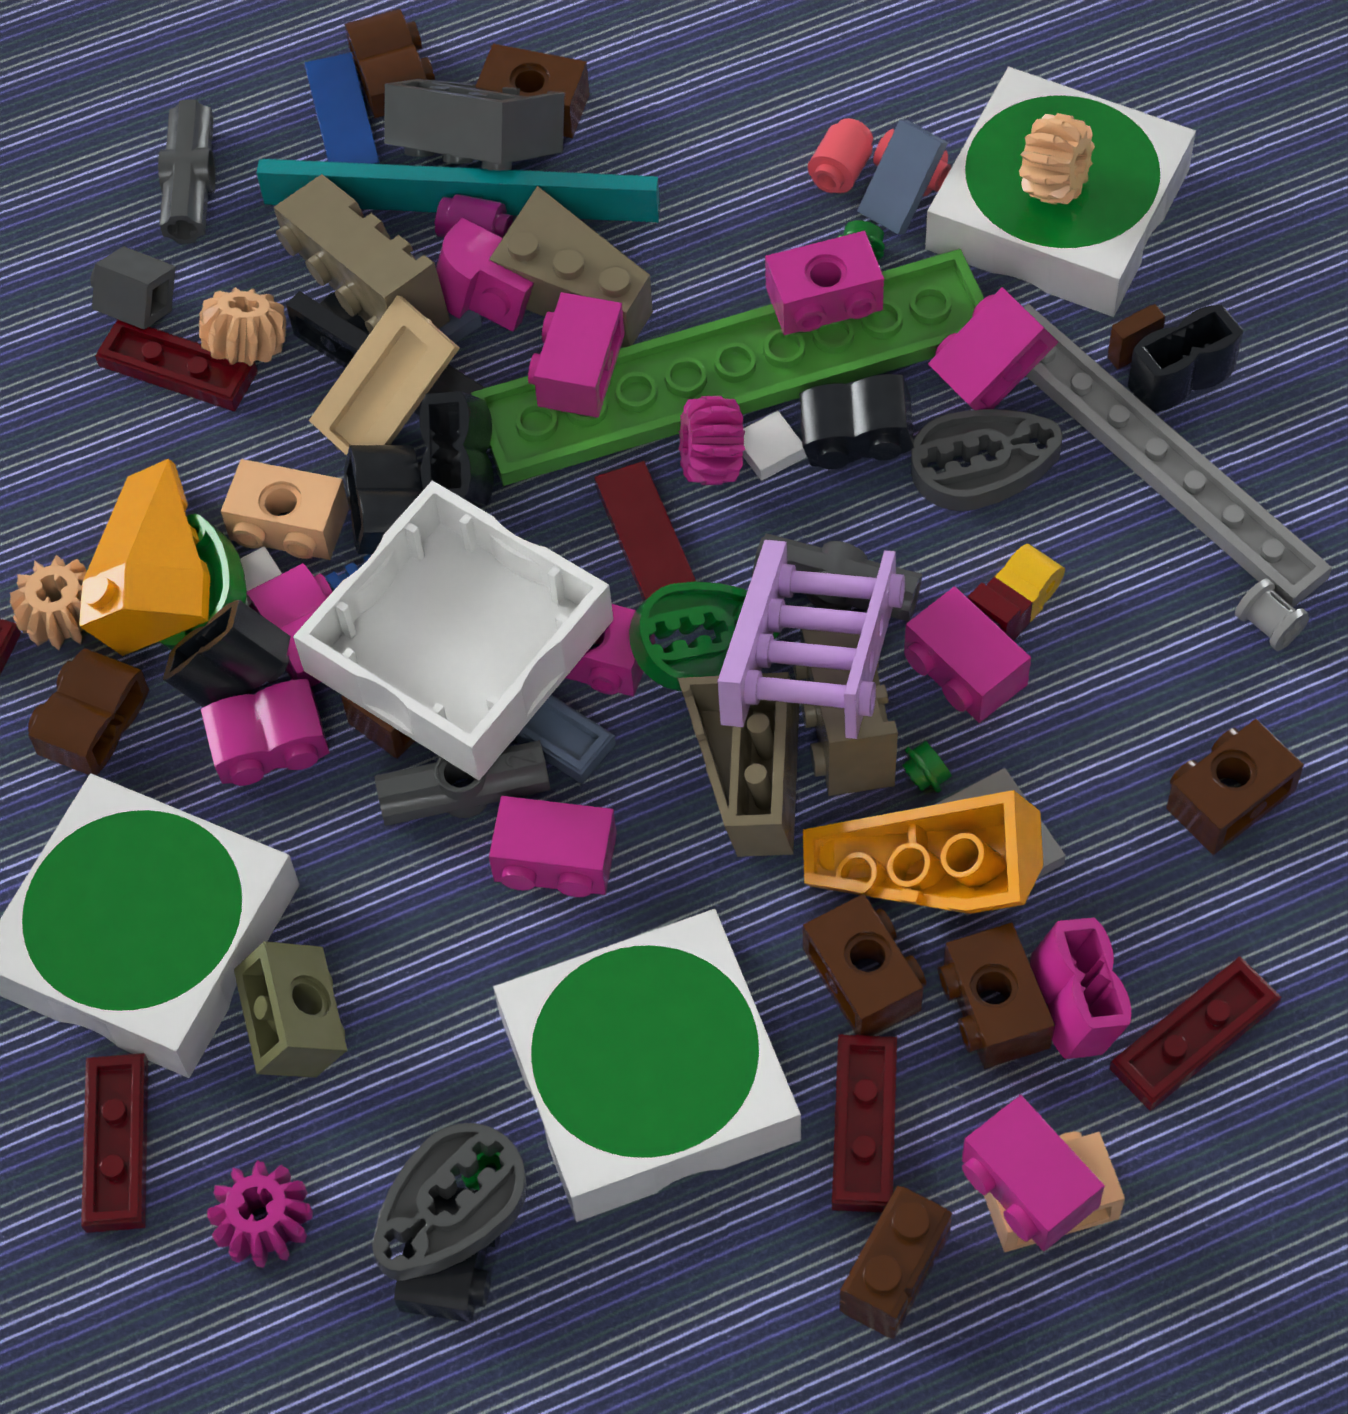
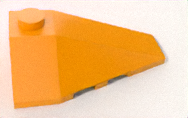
M166 459L127 477L83 579L79 627L122 656L208 622L210 573L207 563L199 558L196 544L200 541L196 529L188 523L185 513L188 503L176 465L170 459Z
M1015 790L803 829L804 883L810 887L856 895L865 894L868 897L967 914L1025 905L1043 868L1040 810Z

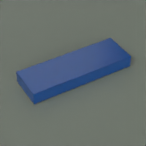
M352 52L304 62L328 162L380 164Z

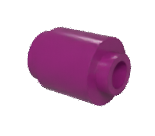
M456 194L453 198L443 197L441 199L435 217V234L437 237L445 238L450 229L461 218H464L503 238L513 224V217L507 214L504 203Z

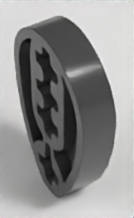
M983 409L945 414L928 422L916 435L914 449L911 452L912 480L921 495L939 507L954 511H970L989 506L1020 493L1038 481L1059 460L1063 439L1062 431L1053 420L1022 411ZM1037 438L1040 444H1046V448L1038 449L1035 443H1029V439ZM981 450H987L990 456L996 457L993 461H987L984 455H978ZM962 456L965 462H970V466L961 467L958 461H953V457ZM937 462L939 468H945L944 472L935 473L932 467H928V463Z
M476 1123L451 1125L437 1131L426 1139L403 1166L391 1185L379 1212L372 1248L381 1272L387 1277L399 1281L440 1272L479 1252L508 1229L523 1208L527 1188L523 1161L514 1144L496 1129ZM483 1152L486 1156L491 1157L497 1152L500 1153V1170L495 1172L492 1168L487 1167L479 1173L477 1177L479 1191L474 1194L471 1190L465 1189L457 1195L455 1199L458 1209L457 1213L451 1215L444 1210L437 1216L434 1215L436 1208L433 1199L438 1195L446 1200L450 1199L458 1190L456 1176L462 1174L464 1177L470 1178L477 1173L479 1169L477 1155ZM417 1234L411 1243L415 1254L413 1257L407 1259L400 1254L393 1260L390 1259L392 1251L389 1243L396 1238L399 1242L405 1243Z

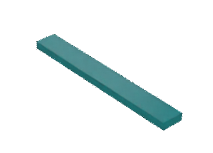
M259 159L256 172L265 205L279 204L323 174L356 200L361 209L437 212L438 205L443 197L453 198L456 194L504 203L507 214L518 216L538 186L579 219L659 222L660 214L658 177L526 170L495 171L481 168Z

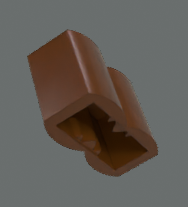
M401 9L344 24L349 50L352 52L355 68L362 82L374 118L385 116L386 83L413 79L435 80L428 56L420 58L417 52L422 49L415 21L406 23Z
M84 648L72 661H67L61 668L57 677V691L44 704L38 705L33 711L28 724V736L37 755L90 775V773L97 775L113 755L121 734L132 724L140 712L148 695L149 688L141 669Z

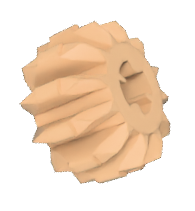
M1060 113L1056 115L1045 114L1041 119H1036L1032 125L1031 134L1025 137V149L1020 154L1023 158L1022 166L1019 170L1020 176L1023 177L1021 183L1023 191L1029 193L1030 197L1040 199L1041 202L1055 205L1057 203L1069 204L1073 199H1077L1082 193L1083 184L1088 181V171L1093 164L1091 155L1095 146L1091 141L1093 135L1091 127L1085 125V122L1082 120L1074 119V116Z
M235 287L229 293L223 291L215 292L213 298L203 301V307L200 311L199 337L201 338V348L210 351L211 357L214 359H228L230 365L237 362H245L247 365L252 366L254 361L270 362L273 355L282 352L283 343L286 339L284 306L274 302V297L270 294H256L255 289L240 291Z
M57 555L51 565L43 567V565L34 560V573L32 575L17 574L19 589L10 593V604L14 610L13 619L18 629L22 630L23 633H28L31 641L35 642L37 646L49 640L52 646L60 650L64 640L72 638L73 641L81 645V631L84 630L79 627L82 584L87 572L84 564L75 559L65 565L64 560Z

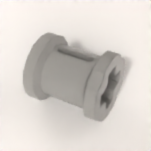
M1266 578L1255 584L1245 594L1235 610V616L1241 621H1251L1270 638V646L1276 651H1280L1287 647L1302 632L1310 617L1303 608L1295 610L1274 592L1275 584Z

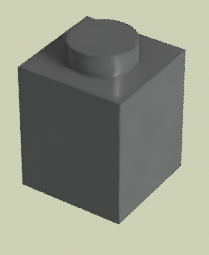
M125 246L119 248L95 264L90 279L93 288L92 309L143 330L172 311L176 266Z

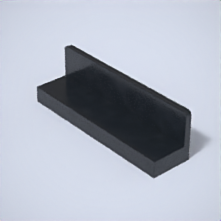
M299 291L286 304L293 334L344 368L347 367L370 334L365 325L366 321L358 313L355 316H350L339 303L335 292L330 293L319 304ZM448 364L427 394L462 391L471 395V392L484 389L485 387ZM422 402L414 411L418 416H420Z

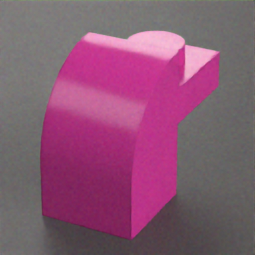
M461 218L446 234L436 266L447 311L460 319L469 309L514 332L523 320L534 283L489 260L503 239L502 237Z

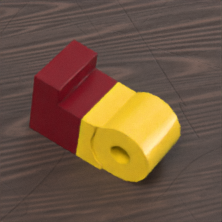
M1025 544L1011 556L1006 565L987 585L981 582L968 595V599L985 615L1001 625L1000 629L1014 641L1040 613L1043 605L1054 594L1064 577L1065 568L1032 545Z

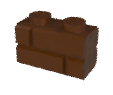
M897 1185L840 1289L839 1311L880 1334L895 1339L934 1266L935 1257L939 1256L950 1236L953 1213L937 1203Z

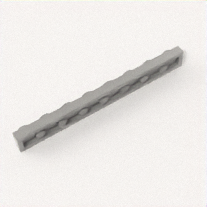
M1029 303L1023 307L1058 341L1055 347L1026 375L1027 378L1258 582L1268 578L1274 583V592L1292 607L1296 606L1329 579L1332 567Z

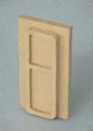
M397 295L311 416L309 422L346 456L350 445H391L460 348L440 331L429 318L422 315L402 296Z

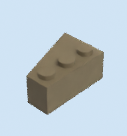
M800 629L801 643L857 648L860 638L859 634ZM879 661L873 678V682L876 684L873 715L871 717L863 716L857 739L845 738L844 708L801 704L805 728L815 727L818 740L817 743H810L814 776H825L828 796L895 786L898 731L895 721H888L884 704L888 703V694L885 685H880L877 671ZM793 665L796 680L806 679V681L846 685L850 674L849 670Z

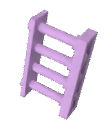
M764 540L718 678L721 725L743 727L750 704L758 705L760 700L844 708L845 738L857 739L863 716L871 717L873 715L876 698V684L873 682L892 609L893 607L901 608L903 604L905 576L896 574L895 551L884 550L877 578L796 571L795 565L787 564L786 542ZM794 593L869 599L870 603L866 613L785 605L784 597L792 598ZM783 627L859 634L860 638L857 648L776 641L774 640L773 632L781 633ZM772 663L849 670L850 674L847 684L841 685L763 677L761 670L762 668H770Z

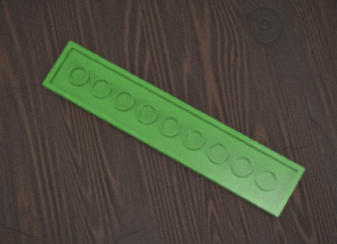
M961 249L883 271V310L871 313L864 318H850L823 325L814 331H800L783 335L774 308L770 304L621 348L599 418L538 407L535 385L528 383V376L471 392V395L485 400L489 407L492 418V436L489 450L502 485L506 486L677 435L681 427L680 416L688 399H698L701 396H722L727 399H735L740 407V412L744 415L800 398V393L816 386L837 383L848 384L932 359L936 356L935 353L939 344L947 336L958 333L972 319L974 309L984 299V296Z

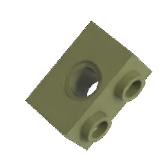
M264 941L234 969L257 1074L316 1078L347 1051L345 1030L340 1022L333 992V980L328 971L323 947Z

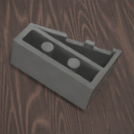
M424 79L385 84L384 144L404 147L405 155L428 157L433 156L434 153L443 154V161L447 163L465 164L473 162L474 159L482 161L483 169L504 171L512 169V162L563 152L565 92L548 91L546 94L525 97L520 96V88L504 87L502 88V93L475 89L476 84Z

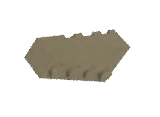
M323 174L273 207L280 226L276 230V235L282 246L292 256L299 253L306 260L305 264L313 278L321 286L328 283L335 290V295L344 310L350 316H355L358 313L366 321L365 325L369 333L372 332L397 295L402 296L422 315L429 318L438 329L450 322L435 263L425 255L416 260L410 253L413 249L408 241L400 235L391 240L379 218L372 213L364 217L357 201Z

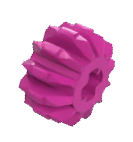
M701 396L698 399H688L680 416L681 427L680 431H678L680 436L678 448L681 454L680 466L683 468L684 476L688 482H696L701 485H722L723 483L735 482L743 466L742 456L745 450V431L742 425L743 415L740 412L738 403L735 399H727L722 396Z
M257 1160L253 1167L252 1175L247 1177L244 1176L240 1169L233 1167L231 1177L235 1184L232 1188L224 1185H215L213 1193L221 1204L208 1208L207 1211L210 1223L217 1226L212 1234L218 1247L222 1248L230 1246L229 1255L237 1263L242 1262L251 1254L255 1265L264 1268L268 1260V1252L275 1251L281 1260L287 1261L290 1253L286 1242L289 1240L296 1243H305L307 1234L300 1224L312 1220L313 1217L310 1204L303 1202L308 1194L305 1185L299 1180L290 1182V1172L288 1168L282 1165L269 1175L265 1163ZM264 1207L268 1215L264 1219L256 1221L252 1213Z

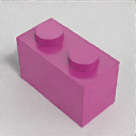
M1002 287L995 295L992 294L985 297L976 306L972 319L958 333L947 336L936 349V356L928 365L975 411L994 409L1055 347L1058 341Z
M561 292L555 312L548 311L543 322L542 341L544 346L541 354L534 353L529 365L528 383L535 385L538 407L599 418L625 335L622 303Z
M955 586L906 623L904 654L908 663L920 675L925 676L928 674L942 687L944 696L956 710L960 712L966 710L978 723L986 719L1028 685L1031 657Z
M501 796L489 853L494 882H501L508 888L522 891L531 890L534 887L558 889L561 893L571 897H586L591 893L606 895L617 835L614 809Z
M1021 1094L964 1139L962 1154L964 1164L962 1165V1170L966 1178L981 1194L986 1195L990 1192L1006 1209L1003 1211L1004 1218L1015 1234L1026 1242L1032 1238L1043 1252L1100 1207L1105 1185Z

